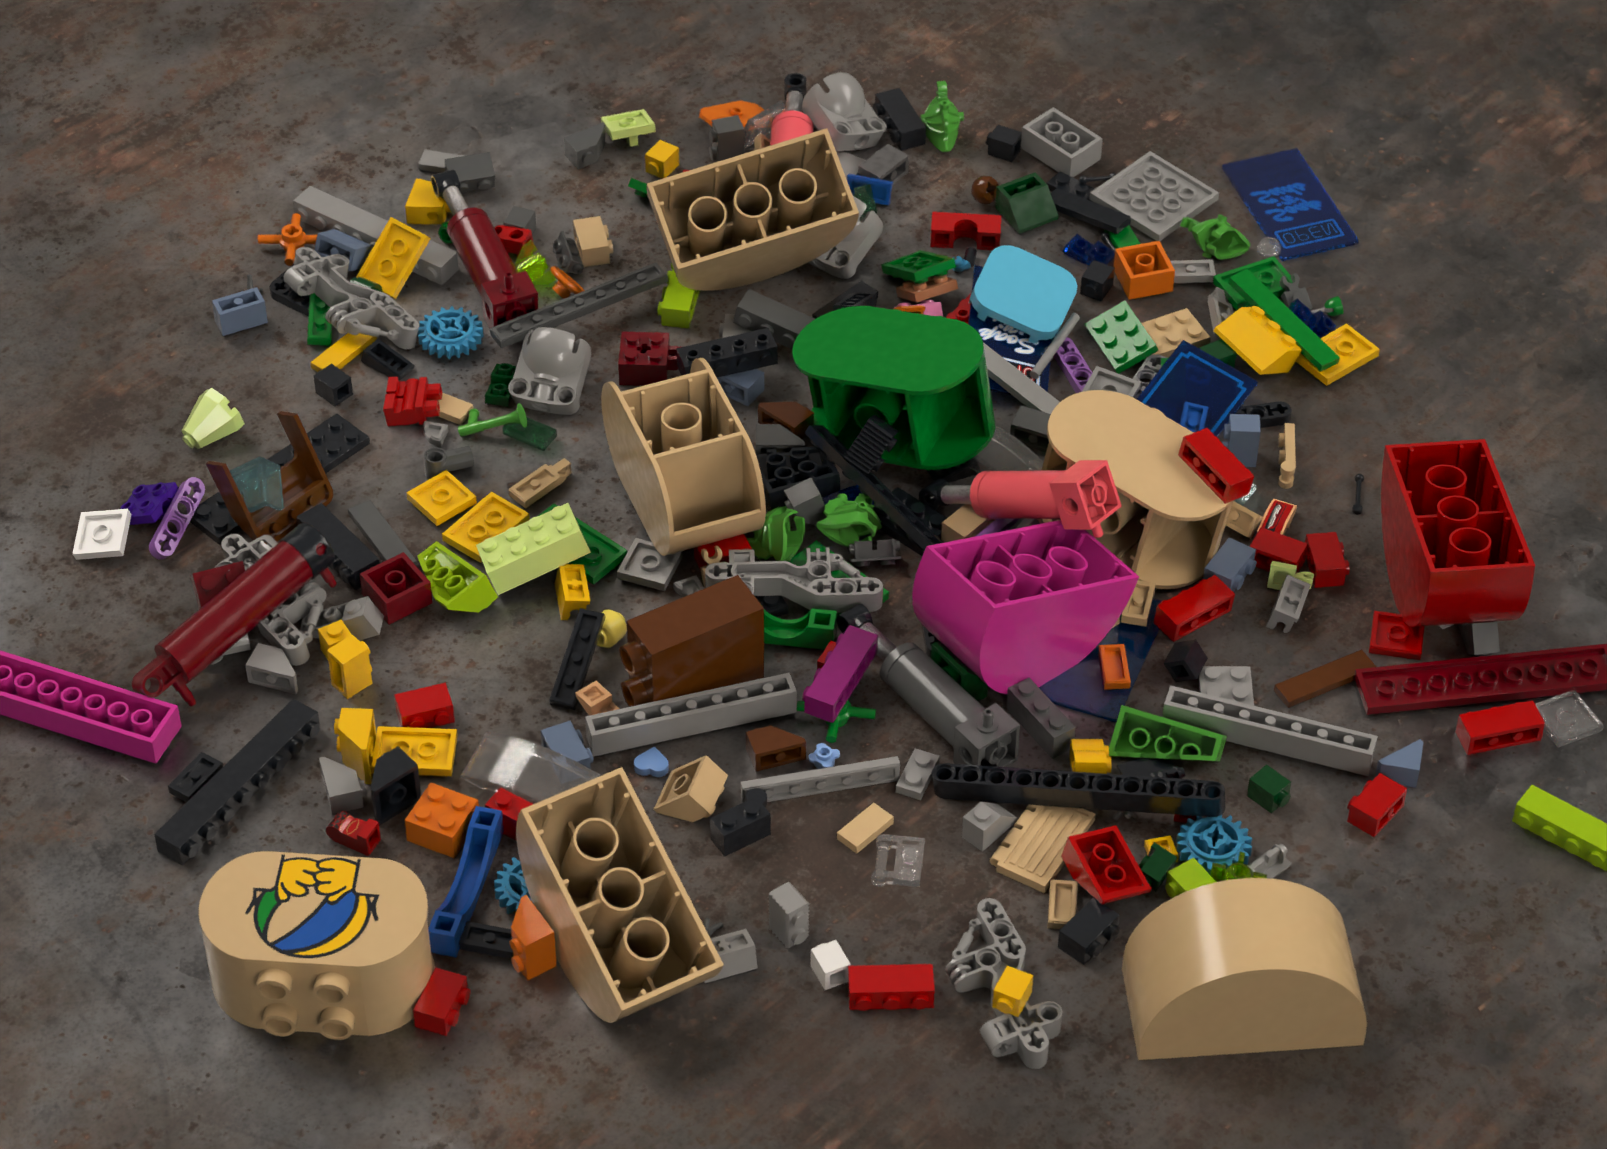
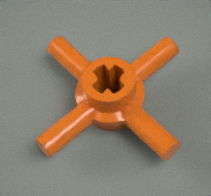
M294 213L291 218V224L282 228L281 235H258V244H280L286 252L285 264L291 266L294 264L296 250L300 247H305V244H316L317 235H306L300 226L301 215Z

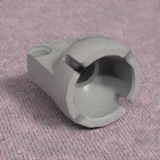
M839 72L823 79L830 90L829 93H825L818 83L810 88L804 96L802 111L812 120L815 129L818 131L828 129L836 151L866 149L877 145L887 127L885 122L876 115L866 101L863 88L857 79L848 73Z
M854 196L853 198L859 211L858 221L854 229L835 247L808 262L841 279H849L855 274L856 267L883 231V222L874 211H869L863 221L859 220L867 206Z
M539 327L534 331L530 330L524 338L514 377L508 386L514 403L516 405L520 403L528 409L553 414L572 415L576 413L580 408L579 399L591 361L590 345L585 340L578 339L575 342L573 353L572 348L575 336L572 333L548 327ZM526 389L523 394H517L519 390ZM572 398L570 402L563 403L564 399Z

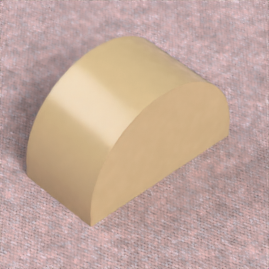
M827 128L647 183V195L677 279L681 285L693 290L730 289L763 281L793 270L821 256L839 244L854 229L859 216V211Z
M622 767L521 809L517 820L516 838L522 872L531 901L554 931L556 958L581 999L599 1018L613 1023L713 978L720 973L724 964Z
M1269 878L1232 879L1200 886L1184 892L1157 907L1138 924L1128 939L1123 956L1122 972L1138 1060L1364 1045L1367 1028L1366 1013L1344 921L1332 902L1311 888L1289 881Z

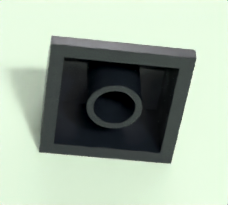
M399 746L376 759L371 795L375 821L379 822V826L417 803L421 797L418 764Z

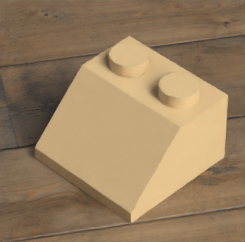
M707 755L676 768L670 772L653 810L659 814L690 822L708 818L716 809L715 804L718 797L724 791V784L728 775Z

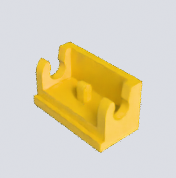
M565 564L559 566L554 584L561 620H568L572 610L586 609L587 605H590V596L584 564Z

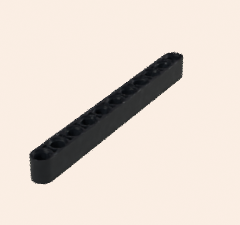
M952 763L938 764L932 770L934 793L943 799L1218 817L1226 809L1225 787L1217 781Z

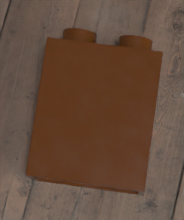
M738 575L626 621L627 644L621 646L619 652L622 663L629 673V679L621 683V690L629 707L764 678V608Z

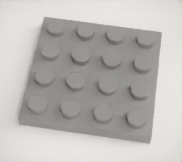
M1151 151L1090 192L1091 201L1131 216L1130 225L1156 241H1161L1181 227L1180 224L1183 217L1192 219L1219 199V192Z

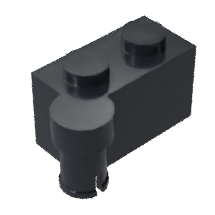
M750 789L746 793L745 802L710 818V839L724 857L771 835V814L766 809L767 794L763 789Z

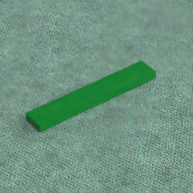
M1248 269L1229 277L1228 283L1251 306L1261 308L1265 312V316L1279 324L1280 329L1286 335L1294 338L1296 344L1302 349L1301 354L1320 372L1338 364L1340 357Z

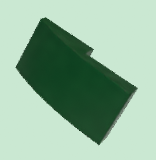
M508 363L496 364L491 373V384L485 393V404L509 406L512 397L508 386L510 381L513 380L517 366H512Z

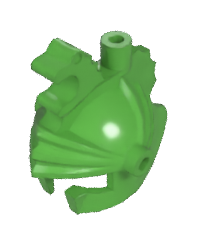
M937 81V96L929 104L925 114L920 115V119L925 123L926 136L938 150L949 152L957 139L960 121H964V113L959 112L955 105L947 98L946 81Z
M1218 215L1216 219L1203 222L1183 217L1180 224L1181 227H1186L1188 231L1192 232L1196 243L1203 251L1202 256L1209 259L1212 256L1221 260L1234 258L1247 252L1251 245L1248 239L1237 229L1233 228L1226 221L1227 217L1223 215Z
M844 493L839 494L833 500H829L824 505L823 513L826 515V518L818 521L816 524L817 528L826 537L845 547H849V544H854V541H859V536L871 533L872 537H874L876 531L882 528L881 521L873 510L874 505H871L873 500L863 493L859 494L855 501H848V497ZM868 536L861 541H872V537Z
M786 506L770 510L766 513L762 529L752 531L754 538H747L759 560H767L770 557H774L776 561L789 562L795 556L802 544L805 533V519L799 516L794 517L797 530H790L789 516L797 514L796 510L788 509Z

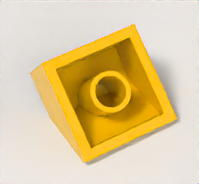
M341 708L340 718L335 719L334 733L339 735L337 737V752H341L342 762L345 766L356 770L357 776L364 780L365 784H371L373 775L371 764L376 740L373 709Z

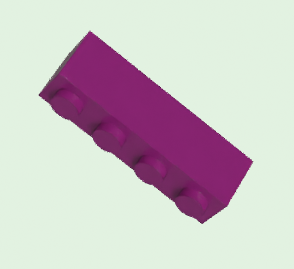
M849 625L845 633L839 635L836 647L833 651L828 652L822 669H817L811 686H807L803 692L802 701H805L804 713L834 723L878 653L877 634Z

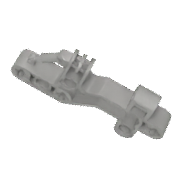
M300 247L296 250L294 265L284 274L285 283L300 296L315 293L330 307L326 313V320L339 333H350L351 335L364 334L374 337L381 335L386 336L402 349H412L415 347L419 330L417 320L386 293L347 281L349 259L346 256L333 254L321 257L315 250L308 247Z
M230 534L221 542L226 559L218 563L215 568L243 561L245 570H247L278 543L270 535H263L248 543L239 534ZM314 579L305 584L258 624V628L272 646L281 648L290 664L295 666L304 664L310 657L307 644L313 640L312 630L317 626L319 615L323 611L322 603L327 596L326 591ZM309 614L306 623L308 629L302 634L293 624Z
M829 547L825 548V552H820V548H816V552H810V548H806V564L803 566H796L788 561L755 562L754 549L729 550V562L712 563L705 570L706 588L738 575L754 596L781 595L808 609L837 611V613H843L858 604H862L869 612L879 610L883 604L882 582L877 578L863 577L860 575V571L844 561L840 554L830 553ZM841 570L851 578H833L831 571Z
M986 898L978 903L977 918L970 920L968 932L963 934L957 948L952 952V960L945 968L947 975L950 976L958 992H967L981 987L989 988L991 990V1007L993 1004V990L1006 966L1024 971L1026 954L1025 944L999 901ZM978 930L987 947L966 954L974 938L972 934ZM1046 1001L1030 1007L1028 1002H1026L1019 1017L1002 1013L992 1007L997 1018L986 1022L980 1029V1034L992 1055L1001 1057L1017 1052L1027 1067L1031 1069L1044 1067L1048 1059L1049 1039L1055 1038L1061 1031L1062 1008L1060 1005L1052 1001Z

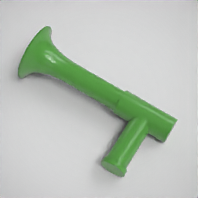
M518 403L516 410L512 413L485 421H477L479 411L477 409H470L468 424L458 426V432L462 437L511 423H518L526 428L527 417L520 403Z

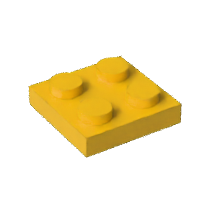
M447 470L406 492L407 500L436 526L477 504L476 496Z

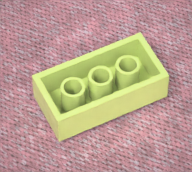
M569 503L557 506L549 512L533 517L525 523L509 528L505 532L492 538H487L476 545L485 570L498 595L591 553Z

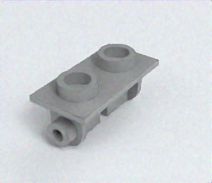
M1283 844L1273 845L1271 849L1249 865H1246L1234 877L1236 879H1274L1292 865L1285 858L1287 848Z

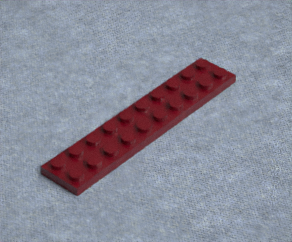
M1607 644L1355 669V681L1367 715L1607 690Z

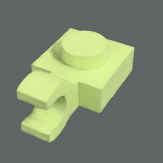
M1272 561L1267 588L1280 590L1287 575L1309 583L1312 586L1314 573H1296L1297 565Z

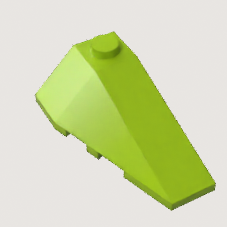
M436 541L417 556L426 578L431 582L434 599L446 609L479 613L498 598L497 593L484 573Z

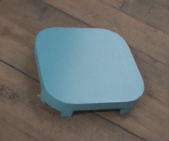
M1011 245L999 246L990 253L971 293L969 303H972L978 312L977 317L984 322L987 316L1031 335L1028 342L1037 344L1038 340H1054L1077 293L1078 285L1076 279L1069 271L1054 263Z

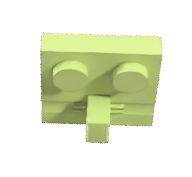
M644 109L601 117V123L605 124V131L612 140L626 138L630 147L638 145V135L656 132L655 123Z

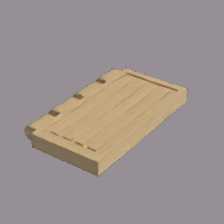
M1028 805L1027 810H1024L1014 827L1011 828L989 861L992 865L996 866V872L1045 893L1050 886L1051 879H1055L1065 864L1061 855L1067 838L1086 833L1095 821V813L1083 808Z

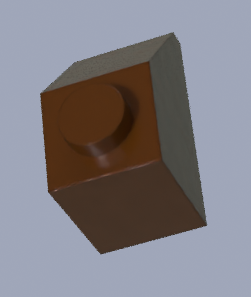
M796 401L760 403L758 405V423L781 424L793 434L803 439L807 436L805 431L809 425H814V413Z
M774 726L756 728L746 731V751L755 772L806 760V740L803 737Z

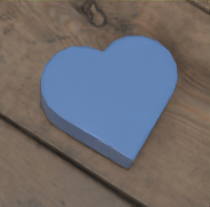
M654 746L635 758L634 770L642 776L651 774L655 777H662L668 773L669 764L667 758Z

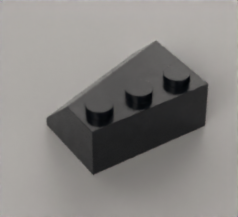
M815 446L792 448L790 452L777 453L776 449H767L766 454H756L763 481L767 510L770 511L785 506L784 501H787L784 490L809 478H812L823 502L837 498L841 494L840 474L834 464L826 458L827 454Z

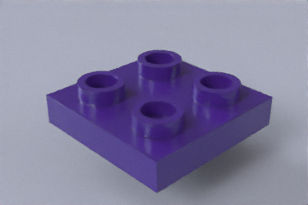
M175 482L139 485L132 491V495L120 509H128L132 514L130 525L155 523L157 520L163 519L179 487Z

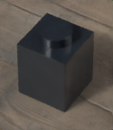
M997 125L993 132H989L986 138L988 155L1013 162L1021 151L1022 132Z
M1093 260L1082 275L1080 294L1102 301L1113 286L1115 267Z
M333 364L313 375L316 394L333 406H337L353 395L351 377Z
M1196 639L1174 643L1163 664L1175 682L1195 680L1198 678L1208 657Z

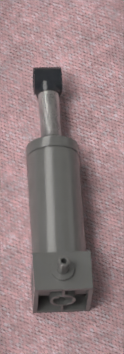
M858 604L837 616V624L843 634L848 626L851 625L878 635L877 655L884 661L880 670L881 679L954 747V764L1007 767L1018 760L1020 724L997 703L985 709L913 642H907L896 647L873 625L871 614L864 605Z

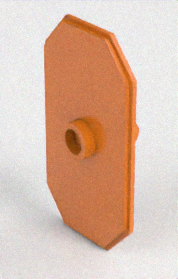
M741 100L704 107L700 110L699 118L711 126L714 119L738 115L744 128L769 124L771 118L770 113L756 103Z

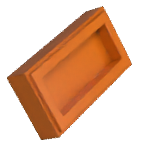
M1099 645L1098 654L1104 690L1129 689L1131 681L1125 645Z

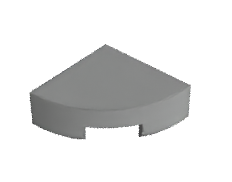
M424 421L425 438L431 444L442 447L448 433V425Z
M697 575L673 583L674 591L682 597L705 589Z

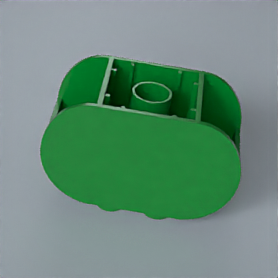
M853 306L834 310L816 318L802 329L794 342L792 350L794 363L800 372L808 376L813 402L811 411L814 413V425L825 426L848 450L868 419L874 414L898 430L894 437L898 440L890 453L885 451L881 458L885 460L884 463L925 470L954 467L979 454L989 444L994 435L996 427L983 340L977 330L965 322L943 316L904 312L898 309Z

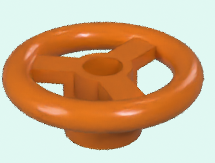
M556 266L550 268L551 273L558 280L552 289L563 299L568 298L571 292L578 294L585 291L560 268Z

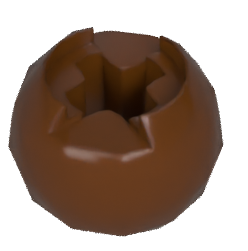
M980 176L973 182L971 194L980 204H991L996 200V186H999V184L991 176Z

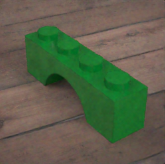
M811 608L805 616L799 619L786 620L772 616L764 609V643L825 650L830 641L835 642L837 611Z

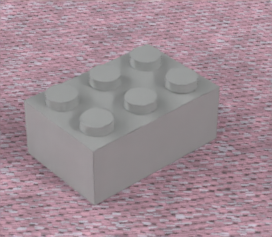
M1053 107L1022 127L1021 148L1057 172L1061 171L1071 177H1075L1101 160L1103 138Z

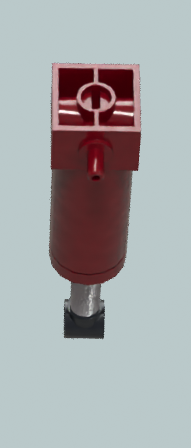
M453 169L432 175L431 183L435 195L442 197L446 201L453 214V217L448 222L447 232L482 298L483 317L489 329L537 310L538 292L526 271L518 273L487 213L480 208H468L460 193V182L456 171Z

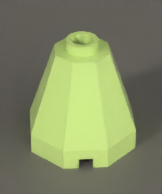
M210 388L199 396L182 429L184 435L182 439L190 448L196 447L200 449L238 431L245 423L235 407L232 410L227 405L229 400L213 388Z

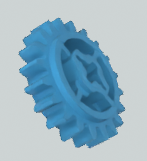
M453 306L449 310L441 307L440 312L432 310V316L425 315V321H419V344H422L423 350L429 349V355L437 353L438 358H441L443 355H446L447 359L454 355L460 358L462 353L469 355V349L477 350L476 344H481V338L484 337L482 321H479L478 315L472 316L471 310L463 312V307L458 310H454Z
M1222 815L1205 818L1196 816V821L1188 818L1187 824L1181 825L1180 833L1177 834V852L1181 853V861L1195 858L1210 875L1213 872L1221 878L1222 872L1225 871L1228 875L1232 876L1233 868L1241 871L1242 864H1248L1252 851V837L1248 836V828L1241 829V821L1232 823L1231 815L1226 819L1222 818Z
M513 857L512 865L504 863L503 871H497V879L494 880L495 898L499 900L501 908L506 907L507 914L517 911L522 896L527 895L531 900L521 863Z

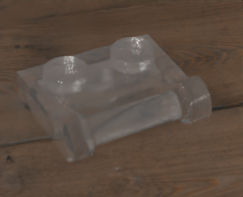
M888 834L877 836V859L875 871L871 875V883L878 887L885 886L886 884L920 887L925 838ZM891 848H895L894 871H886L888 851Z

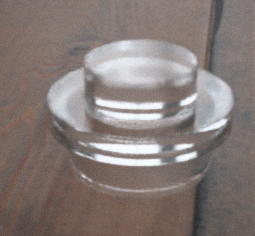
M1272 237L1262 239L1258 245L1259 255L1265 258L1276 257L1281 252L1278 240Z

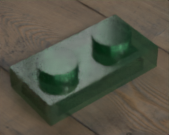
M528 417L526 428L518 423L506 424L502 427L504 435L542 451H545L557 437V429Z

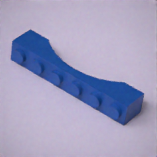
M480 806L475 807L468 825L466 840L455 879L444 902L435 910L428 928L431 953L457 957L459 940L465 924L471 920L504 833L501 810Z

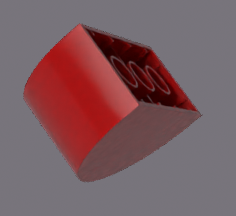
M1486 440L1385 445L1381 483L1383 543L1391 590L1397 609L1402 615L1404 622L1410 627L1519 619L1529 602L1535 563Z

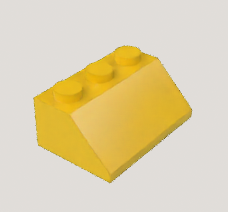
M1257 306L1241 307L1213 330L1259 375L1289 373L1302 351L1296 344V340L1286 335L1280 329L1279 324L1271 321L1264 315L1265 312Z

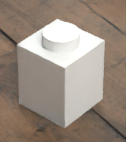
M837 940L819 944L811 949V968L824 990L848 982V966H851Z

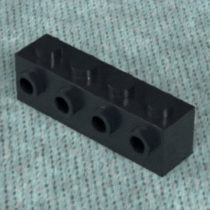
M769 328L676 348L677 367L681 376L690 374L692 362L697 358H704L717 378L778 364V346Z

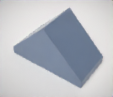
M1419 739L1378 760L1376 776L1382 773L1403 786L1416 788L1423 741Z

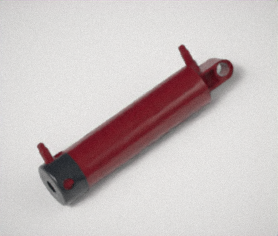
M303 522L297 525L279 540L277 545L155 645L154 650L157 657L133 677V691L148 697H156L172 685L189 706H194L196 700L187 687V683L193 680L319 574L331 588L337 585L333 574L328 568L335 560L333 548L328 540L311 524ZM147 679H150V688L146 690L145 682Z

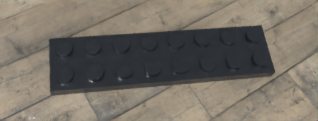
M337 413L307 433L325 474L370 444L368 435ZM288 445L235 480L240 494L243 495L291 461L295 454L292 445ZM220 492L199 504L190 520V523L219 545L226 536L237 534L242 530L232 519Z

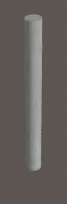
M1071 314L1030 372V376L1033 379H1038L1080 319L1078 314Z

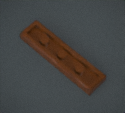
M1361 649L1275 684L1274 692L1287 708H1290L1355 681V669L1376 667V665Z

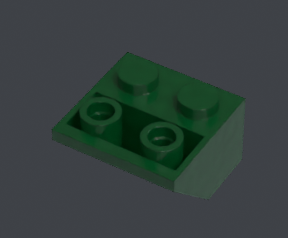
M1036 172L996 186L995 208L1019 234L1058 219V213L1048 185Z

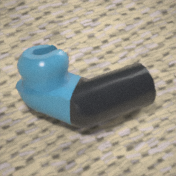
M969 247L966 249L963 259L960 256H957V259L954 258L956 267L953 270L955 272H962L972 268L975 264L977 250Z

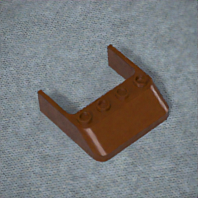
M283 411L277 413L294 449L293 459L243 495L240 494L226 463L214 461L206 463L232 519L252 540L263 535H270L276 542L298 525L296 516L320 503L326 507L333 499L332 486L297 413Z

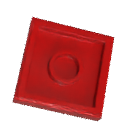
M1374 611L1369 653L1421 660L1424 626L1410 627L1404 622L1401 614Z

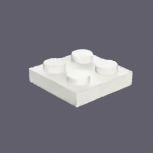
M128 509L81 512L73 549L75 559L123 556L132 515Z

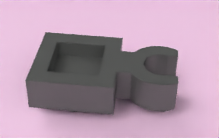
M1293 273L1291 276L1292 283L1287 282L1286 277L1282 276L1279 282L1280 286L1286 290L1281 295L1284 304L1295 315L1311 311L1313 307L1306 288L1298 287V274Z

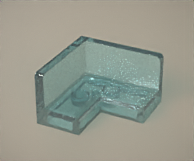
M259 456L229 470L240 494L244 495V502L249 512L252 513L265 506L278 511L284 509L280 465Z

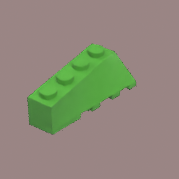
M1121 705L1109 746V756L1220 761L1227 736Z

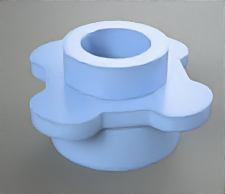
M819 743L814 753L809 754V761L814 763L818 769L833 767L835 759L840 757V752L837 749H831L825 743Z

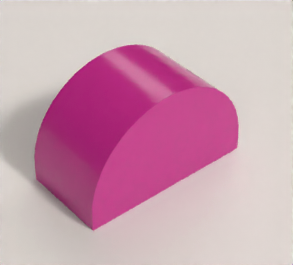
M1061 520L926 546L916 572L912 602L917 619L930 633L990 688L999 693L1007 694L1009 687L1029 677L1041 688L1061 677L1080 663L1114 626L1126 607L1139 576L1086 530L1064 529Z

